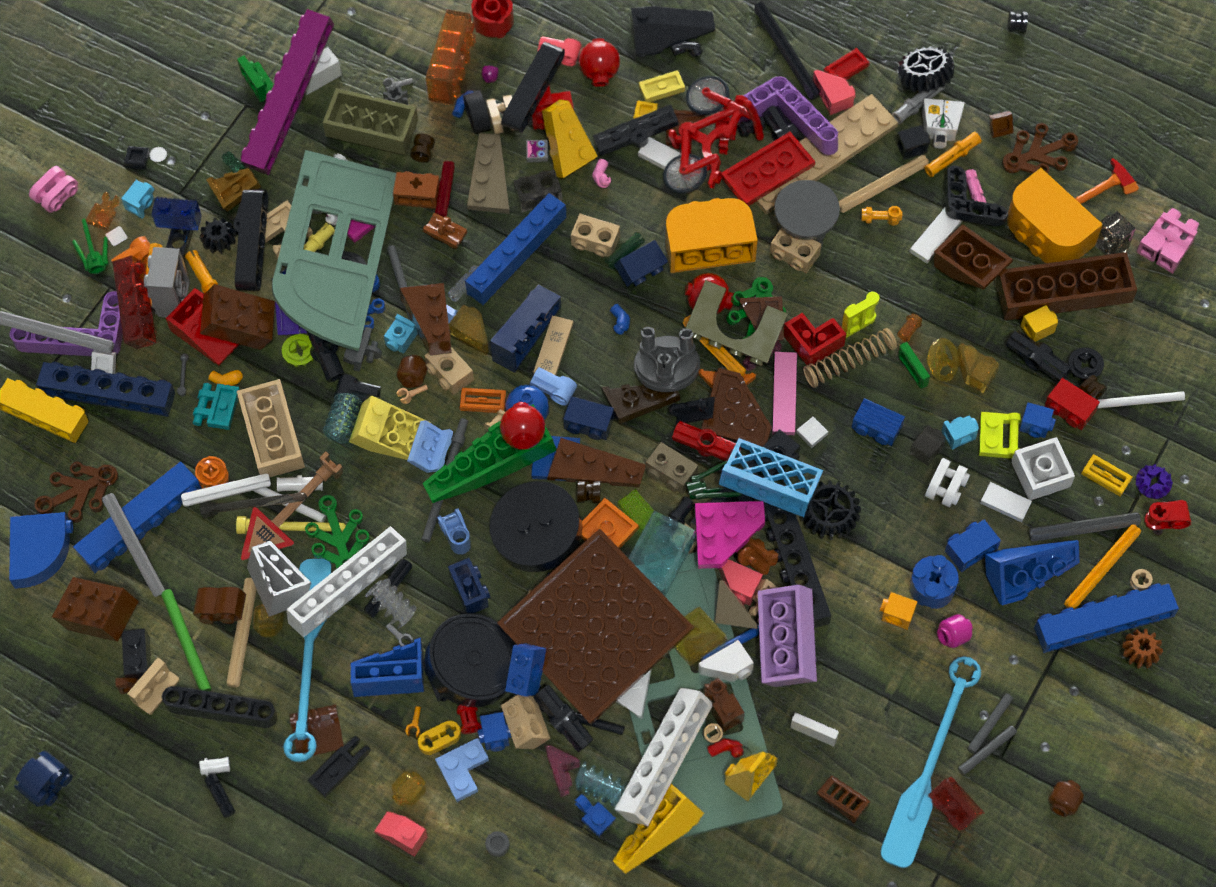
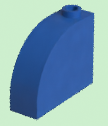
M65 512L10 517L9 580L15 589L38 585L51 578L63 565L69 551L70 534L73 533V522L68 519Z

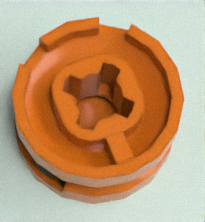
M213 456L203 458L195 468V475L202 489H204V486L208 488L225 484L229 481L226 465L220 458Z

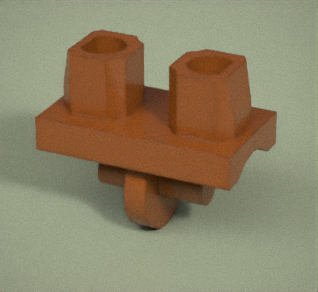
M436 213L432 215L428 224L423 228L424 233L448 244L453 249L458 248L468 233L467 229L452 222L451 218L447 216L442 217Z
M750 538L737 552L738 562L741 565H751L763 575L769 573L770 566L777 564L779 556L776 551L765 549L763 541L760 539L754 540L753 538Z

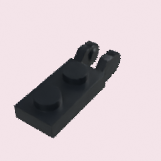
M357 736L352 738L344 747H340L308 779V783L324 798L369 755L371 749L368 746L363 747L354 757L349 754L359 745L360 739Z

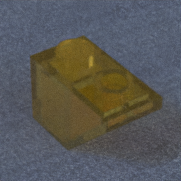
M961 343L956 356L964 382L976 390L985 393L997 375L1000 364L991 356L979 353L973 346Z

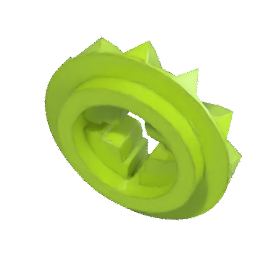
M295 334L285 340L282 346V355L288 364H293L297 367L298 365L306 366L310 361L313 362L310 354L312 343L309 336ZM296 345H298L303 350L302 356H300L298 353H295L297 352Z

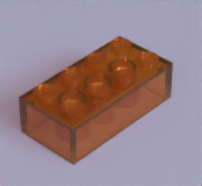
M446 9L426 75L429 101L453 105L455 98H458L460 95V80L463 81L465 78L466 69L464 67L466 63L469 64L471 56L469 50L470 47H474L476 35L473 34L475 24L471 20V13Z

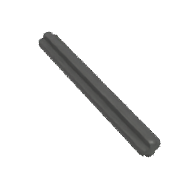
M1134 512L1029 529V538L1031 541H1040L1126 528L1132 524L1139 526L1141 518L1139 513Z

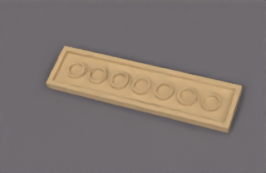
M872 94L830 121L838 131L839 149L836 153L832 155L823 154L806 137L800 141V144L815 160V166L755 203L767 215L774 210L776 198L784 187L800 180L818 181L897 128L898 121Z

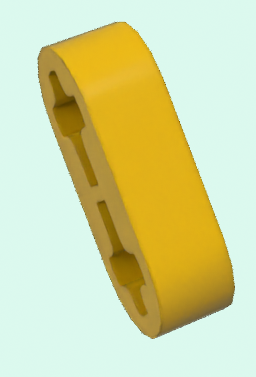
M446 721L423 732L418 738L420 751L426 755H432L455 744L461 738L460 727L454 721ZM446 729L455 730L454 736L445 735L447 733ZM428 738L430 741H433V747L431 748L425 745V740Z

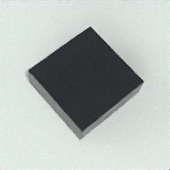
M128 146L124 161L125 168L146 170L150 154L149 148Z

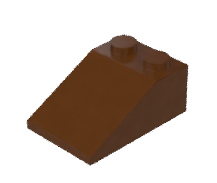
M963 224L934 251V267L952 279L981 289H985L1013 262L1011 257Z

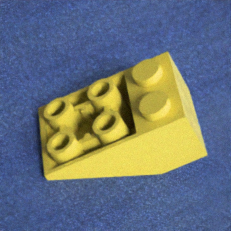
M370 396L361 405L349 442L371 452L408 460L420 421L425 420L381 399Z

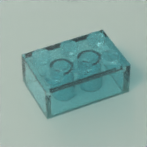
M653 511L629 556L632 563L664 596L667 595L696 540L695 530Z

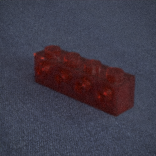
M132 255L112 261L124 343L136 349L156 344L150 298H148L147 288L144 287L145 263Z

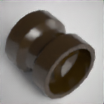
M416 134L413 141L415 146L411 149L410 157L417 162L427 163L431 160V149L434 148L435 139L427 134Z
M578 481L577 503H585L586 501L600 503L601 481H593L592 483Z

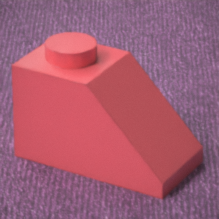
M814 71L813 81L818 87L820 98L830 115L853 107L856 93L854 88L849 86L846 79L823 71Z
M728 559L722 568H718L721 577L743 605L751 606L752 598L762 580L763 574Z
M391 812L385 814L374 831L377 835L414 857L428 837L425 828L404 816Z

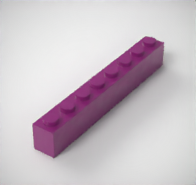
M309 9L306 10L305 15L301 16L298 31L291 38V47L283 56L281 70L274 77V86L267 93L266 104L258 114L257 125L250 132V141L247 147L242 150L241 162L247 168L266 175L270 174L334 27L330 17Z

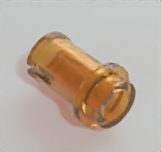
M915 313L906 317L907 321L897 333V336L905 342H908L916 329L922 326V318Z

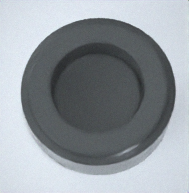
M497 831L488 835L485 846L491 856L502 857L508 852L510 843L506 834Z

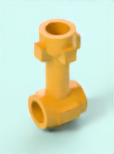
M891 206L888 211H872V207H866V209L862 208L861 221L871 223L872 219L887 220L888 224L895 226L902 220V211L898 206Z

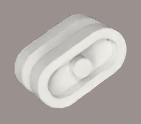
M942 458L925 497L934 500L937 494L943 497L942 505L950 508L952 504H957L961 496L958 490L960 486H966L970 474L967 473L968 469L959 465L956 471L949 468L951 461ZM945 476L952 479L948 489L941 487Z

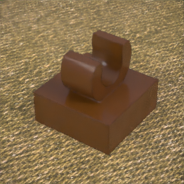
M1010 111L989 116L990 132L993 138L1014 133L1013 116Z

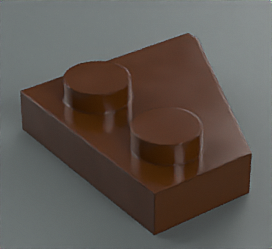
M782 296L740 298V304L755 331L760 324L767 305L783 311ZM782 328L777 342L784 341V328Z

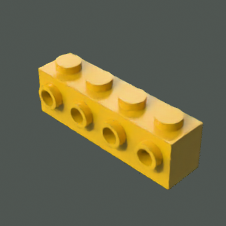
M7 378L0 389V410L73 443L77 442L89 422L85 411L77 405L72 407L59 397L52 398L47 396L41 389H31L20 380L13 381Z

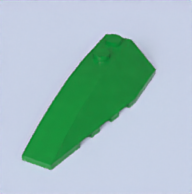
M501 421L493 424L488 428V432L481 438H476L468 449L463 453L462 451L458 453L450 464L444 465L422 483L432 503L497 481L557 451L548 429L545 426L544 436L536 446L520 450L511 447L504 441L500 432Z

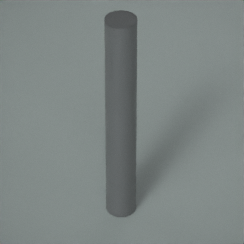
M1006 693L968 746L969 752L973 754L977 752L1012 702L1013 697Z
M1012 725L962 764L958 768L959 772L963 776L1015 735L1017 730Z

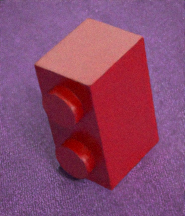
M1062 378L1048 395L1045 407L1054 409L1053 415L1060 416L1070 426L1077 427L1082 431L1097 411L1100 401Z

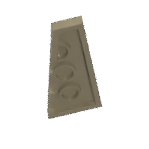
M479 133L467 204L468 210L510 214L500 135Z

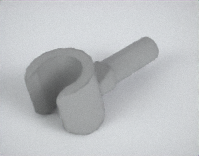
M392 78L383 80L384 86H388L385 88L386 91H388L390 85L391 87H398L399 85L403 86L413 83L412 78L396 82Z
M390 623L387 624L386 628L399 640L400 647L405 646L401 642L403 639H408L411 643L413 642L411 635L402 634Z

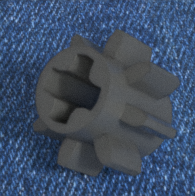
M400 85L398 87L389 86L388 91L383 92L385 100L408 105V92H402Z

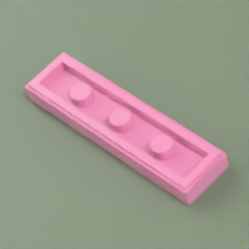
M775 352L772 435H775L780 429L786 435L795 436L797 353Z

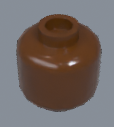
M418 355L402 358L396 373L398 381L407 388L421 386L428 370L426 362Z
M1072 780L1056 783L1048 797V802L1051 805L1050 809L1062 817L1076 814L1084 800V794L1080 790V785Z

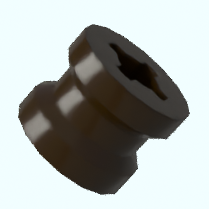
M1092 375L1081 384L1079 389L1098 400L1105 393L1107 387L1104 384H1100L1098 378Z

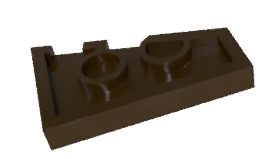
M630 384L621 385L622 388L610 389L609 386L601 387L602 394L609 406L614 408V415L619 424L680 401L678 391L659 392L644 385L630 387Z

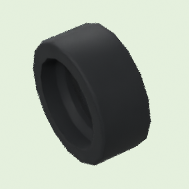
M476 91L463 95L467 116L474 133L491 129L489 114L481 92Z

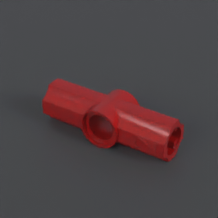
M681 421L677 423L672 436V440L696 449L702 456H714L724 461H728L736 445L734 442L717 436L711 429L701 430ZM707 440L712 443L710 445H704L702 442Z

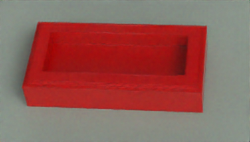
M856 48L825 67L824 72L847 80L867 68L869 61Z

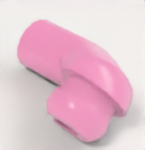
M604 159L598 160L592 173L594 181L601 188H606L611 183V178H608L604 173L608 166V162Z

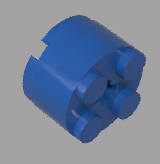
M942 555L923 558L915 565L910 579L909 590L912 598L919 605L928 606L931 609L946 606L955 594L959 581L958 572L955 566Z

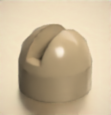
M709 724L703 730V737L709 743H716L722 738V728L717 724ZM716 729L718 733L708 738L707 734Z

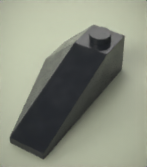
M657 6L631 8V25L636 57L657 55L662 53L663 49L688 39L694 40L715 31L713 12Z

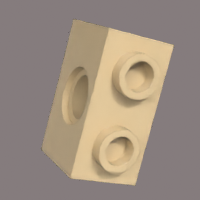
M452 347V353L430 356L427 353L424 355L428 373L431 376L435 375L439 379L438 382L445 391L449 390L455 395L474 381L473 370ZM446 367L452 368L450 371L443 370Z

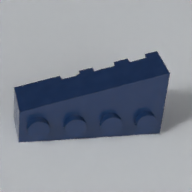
M541 285L531 290L526 300L490 340L492 361L515 373L550 324L552 315L555 316L560 310L561 296Z

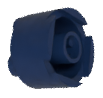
M42 751L38 753L41 757L37 760L31 758L24 765L16 777L19 784L14 785L17 791L37 807L45 804L51 806L58 798L57 793L72 780V775L69 774V769L49 752Z

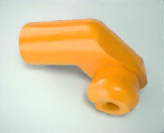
M239 370L230 371L224 375L212 371L209 375V380L215 384L230 386L237 385L243 378V374Z

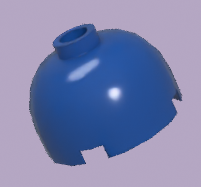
M518 386L507 396L505 411L518 402H525L529 405L534 404L535 408L542 414L544 421L549 415L548 399L544 392L536 386Z

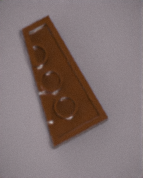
M561 438L547 480L555 481V479L566 480V482L575 483L576 481H586L589 483L601 481V483H610L612 486L639 488L646 464Z

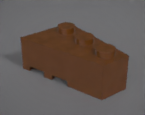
M444 283L400 288L401 301L406 307L412 322L415 324L429 355L452 353Z

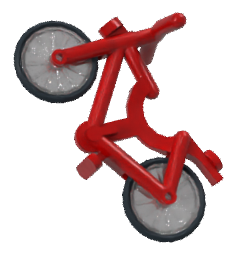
M701 77L694 81L686 92V103L693 112L701 115H713L693 124L691 122L681 124L679 127L680 136H677L675 130H669V138L673 148L679 149L681 144V155L669 161L663 173L665 185L675 193L686 194L697 190L704 183L707 171L711 169L708 182L709 187L714 188L715 184H720L722 177L721 171H719L721 159L718 154H712L711 146L720 136L729 139L741 117L752 120L757 140L761 141L764 139L761 120L753 103L743 95H737L735 101L729 99V87L719 77ZM732 116L728 125H720L708 135L699 131L704 127ZM692 139L702 144V153L705 158L701 159L697 155L691 154Z

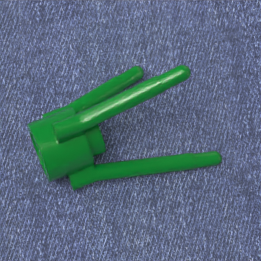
M83 218V229L90 252L87 258L76 240H73L72 243L84 264L85 271H89L91 274H98L106 269L105 266L109 265L107 259L108 238L106 236L103 238V255L94 251L87 222Z

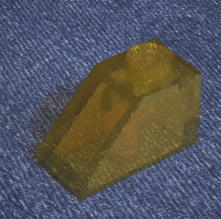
M463 304L449 323L450 334L487 355L489 348L482 315L476 308H469Z

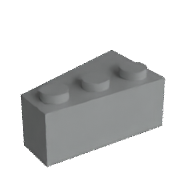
M271 541L251 548L247 569L269 617L286 611L288 607L309 592L311 582Z

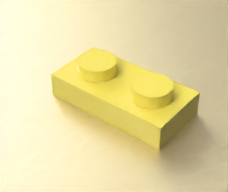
M677 70L639 82V89L645 102H652L685 92V85Z

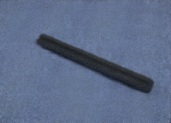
M762 1L754 5L755 12L811 100L820 96L818 87L769 9Z

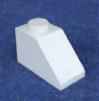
M739 640L701 661L698 671L700 675L734 682L737 679L743 680L750 676L751 671H753L754 662Z

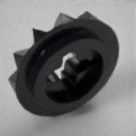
M1087 347L1073 351L1068 360L1074 376L1082 378L1083 381L1092 375L1100 376L1104 368L1102 356L1096 350ZM1091 360L1089 367L1081 369L1082 362L1086 363Z

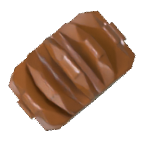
M1147 628L1142 633L1136 629L1133 634H1127L1126 641L1122 644V648L1125 649L1123 657H1130L1128 663L1133 664V662H1136L1138 669L1143 664L1148 669L1152 663H1158L1159 656L1163 653V649L1160 648L1162 640H1155L1156 633H1152L1151 636L1148 635Z

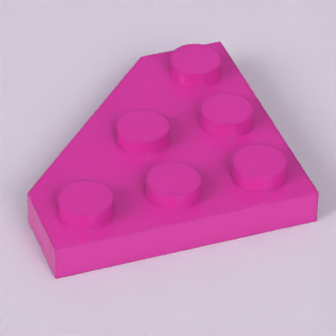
M763 501L695 503L698 569L722 568L735 552L737 553L757 531L759 532L765 526Z

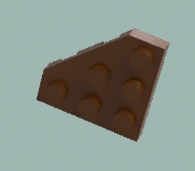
M718 368L710 396L715 397L713 418L704 420L701 430L711 429L721 438L736 442L740 438L763 447L769 440L772 429L771 424L766 419L741 374Z

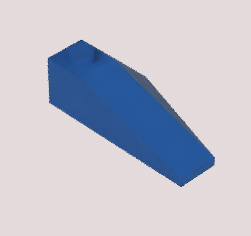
M1072 540L1009 548L985 554L986 576L999 604L1005 605L1023 600L1028 596L1027 593L1036 587L1040 589L1045 585L1044 582L1053 576L1058 577L1080 563L1079 541Z

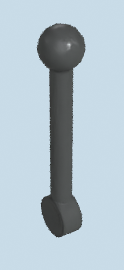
M185 353L180 356L182 367L180 387L177 389V393L181 397L187 393L184 385L186 362L189 356Z

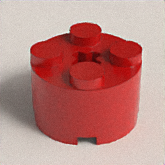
M472 0L471 9L475 31L487 37L503 38L512 28L514 22L512 1Z

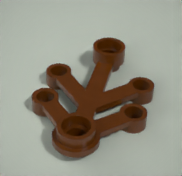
M1039 123L1036 125L1035 137L1029 152L1021 154L1023 146L1028 143L1030 135L1027 131L1020 130L1016 136L1013 152L1006 154L1003 158V167L1009 173H1017L1020 170L1035 173L1038 169L1042 168L1048 174V165L1063 171L1067 168L1068 159L1064 156L1054 158L1046 154L1059 149L1068 152L1074 151L1078 144V137L1076 134L1068 132L1060 140L1040 147L1043 137L1047 135L1048 126L1044 123ZM1034 160L1040 162L1041 164L1035 166L1027 162Z
M73 462L70 465L72 475L80 477L84 474L93 477L87 481L64 476L60 472L52 473L49 480L54 487L64 485L72 488L53 498L48 496L38 497L34 504L39 514L52 513L54 507L76 497L73 508L68 512V517L73 523H78L83 519L81 511L89 491L96 486L97 489L94 498H91L89 501V507L95 513L100 512L104 507L102 498L107 487L113 485L118 479L116 468L111 465H102L97 469L85 466L81 462ZM76 467H81L79 471H74ZM107 474H110V475H111L109 478L104 479V476H105V475H107ZM56 477H60V480L58 482H54L53 480ZM94 503H100L98 507H92ZM49 505V508L42 510L43 506ZM74 513H79L78 517L73 518L72 515Z

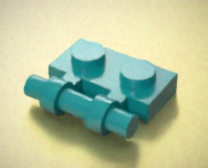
M203 383L202 390H199L198 405L193 411V424L201 426L203 419L208 418V427L230 430L238 401L237 391L240 390L239 387L217 384L216 390L211 391L212 385ZM211 400V409H207V402Z

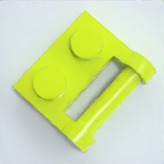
M869 292L865 300L858 304H851L845 309L841 328L845 331L846 338L875 322V308L879 303V295L876 292Z
M981 412L979 456L1012 459L1014 452L1019 450L1018 434L1021 414ZM1003 424H1010L1009 448H1003Z

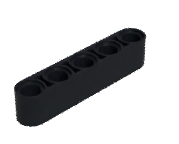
M547 42L541 45L502 116L501 125L521 133L525 130L563 61L565 49Z
M265 189L243 190L235 268V288L237 291H259L261 289L268 212V193Z
M177 686L167 687L162 693L164 705L169 712L174 714L261 728H270L278 720L273 704L266 700ZM172 697H179L176 703H169ZM202 700L200 706L192 707L194 701ZM218 704H225L222 710H214ZM240 708H248L246 713L237 714ZM264 711L271 712L267 718L260 717Z

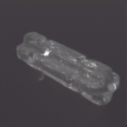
M476 265L468 270L469 273L463 275L455 284L456 287H452L448 291L450 299L458 301L461 298V294L466 292L465 280L478 268Z

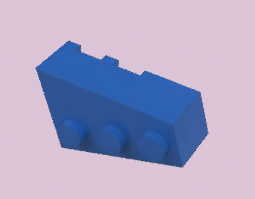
M421 638L415 639L414 643L400 647V645L393 647V650L383 654L376 653L351 662V686L354 697L424 692Z

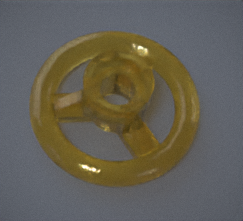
M946 338L935 340L931 344L927 356V365L932 375L941 382L952 380L959 368L958 351L955 345ZM944 345L949 348L952 360L946 354ZM945 366L951 368V371L947 375H941L939 373L941 369Z

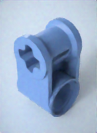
M454 509L453 513L444 517L438 516L439 526L453 552L456 554L467 553L471 548L469 531L459 509ZM459 538L465 539L463 542L460 543L455 542Z

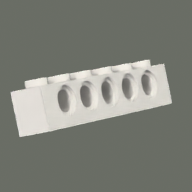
M390 526L286 609L288 623L304 638L407 555L406 540Z
M680 688L615 808L627 821L648 826L712 707L713 703L701 691Z

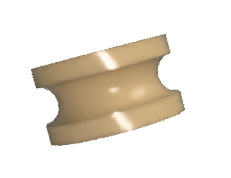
M1144 569L1136 570L1130 578V586L1133 590H1139V592L1147 590L1152 584V575ZM1139 577L1144 578L1143 585L1138 584Z

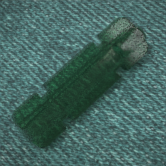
M227 151L222 155L223 162L229 165V168L234 173L247 169L238 158H235L231 151Z

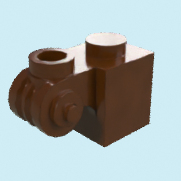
M716 678L714 681H710L709 684L704 685V695L710 701H713L711 713L722 728V731L725 732L744 722L745 712L734 694L729 695L726 690L727 685L719 678Z

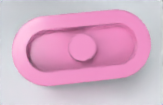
M55 166L33 185L29 192V197L36 203H41V206L50 213L58 211L63 203L77 192L78 182L69 175L65 176V172L58 166Z

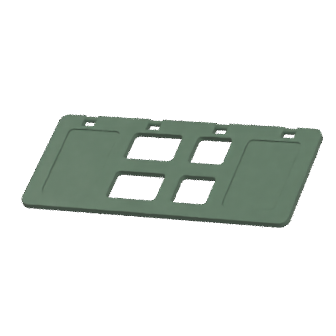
M697 552L636 566L695 628L669 652L675 677L649 684L643 719L638 718L629 710L642 758L650 743L644 745L641 733L649 731L651 740L655 736L647 706L648 703L676 696L680 688L702 690L705 684H709L710 681L716 679L691 671L684 642L715 635L720 646L734 638L731 625L715 623L719 583L714 568L698 569ZM746 678L743 680L737 679L734 682L722 680L723 683L731 686L732 692L745 714L744 722H742L743 730L722 736L720 739L739 741L743 745L744 754L741 757L734 758L731 752L725 751L711 757L707 747L714 743L707 742L703 737V730L706 727L704 720L671 782L672 785L704 812L699 822L678 839L777 815L782 810L783 804L773 771L748 802L725 785L727 777L725 772L732 763L736 765L740 759L760 752L768 753Z

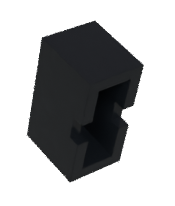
M145 628L123 631L122 633L125 678L139 680L151 666L150 638Z

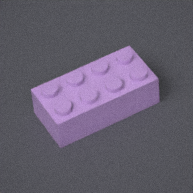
M793 585L758 591L762 683L779 687L817 682L812 589L802 585Z

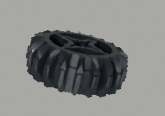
M923 46L922 49L918 50L915 48L914 52L909 51L907 56H902L898 66V77L902 85L906 87V90L911 89L912 92L919 91L920 94L923 91H928L929 93L931 90L937 91L939 87L945 88V84L950 83L951 78L954 77L955 65L951 54L947 53L946 50H941L940 47L934 49L932 46L929 48Z
M831 480L828 481L827 485H824L822 481L819 482L805 516H801V521L806 522V529L813 528V535L819 532L821 539L825 535H829L828 538L831 541L833 535L840 539L842 538V532L848 535L850 534V529L856 528V522L860 520L861 506H858L860 500L859 498H854L855 491L848 492V484L842 488L840 487V481L836 485H832ZM837 499L841 500L846 505L847 509H845V506L839 504ZM831 504H833V511H830L829 516H827L828 508H830ZM813 511H816V514L821 515L823 517V521L817 518ZM834 520H839V521H840V522H837V523H831V522L834 521Z

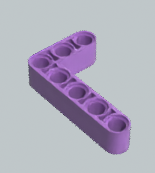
M775 77L743 95L753 103L759 116H763V112L768 107L773 105L779 106L783 114L823 154L832 155L838 151V131L786 78ZM741 117L739 123L741 121L747 122L750 119L746 117Z
M113 291L105 295L98 329L63 328L112 340L114 344L112 352H116L117 355L121 348L127 315V306L122 294ZM12 328L10 331L11 340L16 349L21 352L92 356L94 351L91 348L68 342L61 343V340Z

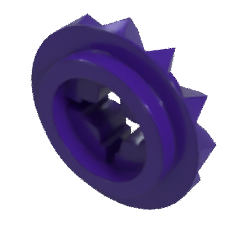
M1156 464L1153 466L1146 465L1139 470L1136 476V486L1140 493L1152 499L1166 496L1173 484L1171 474L1165 471V467L1161 468ZM1159 476L1158 483H1155L1150 487V478L1153 479Z

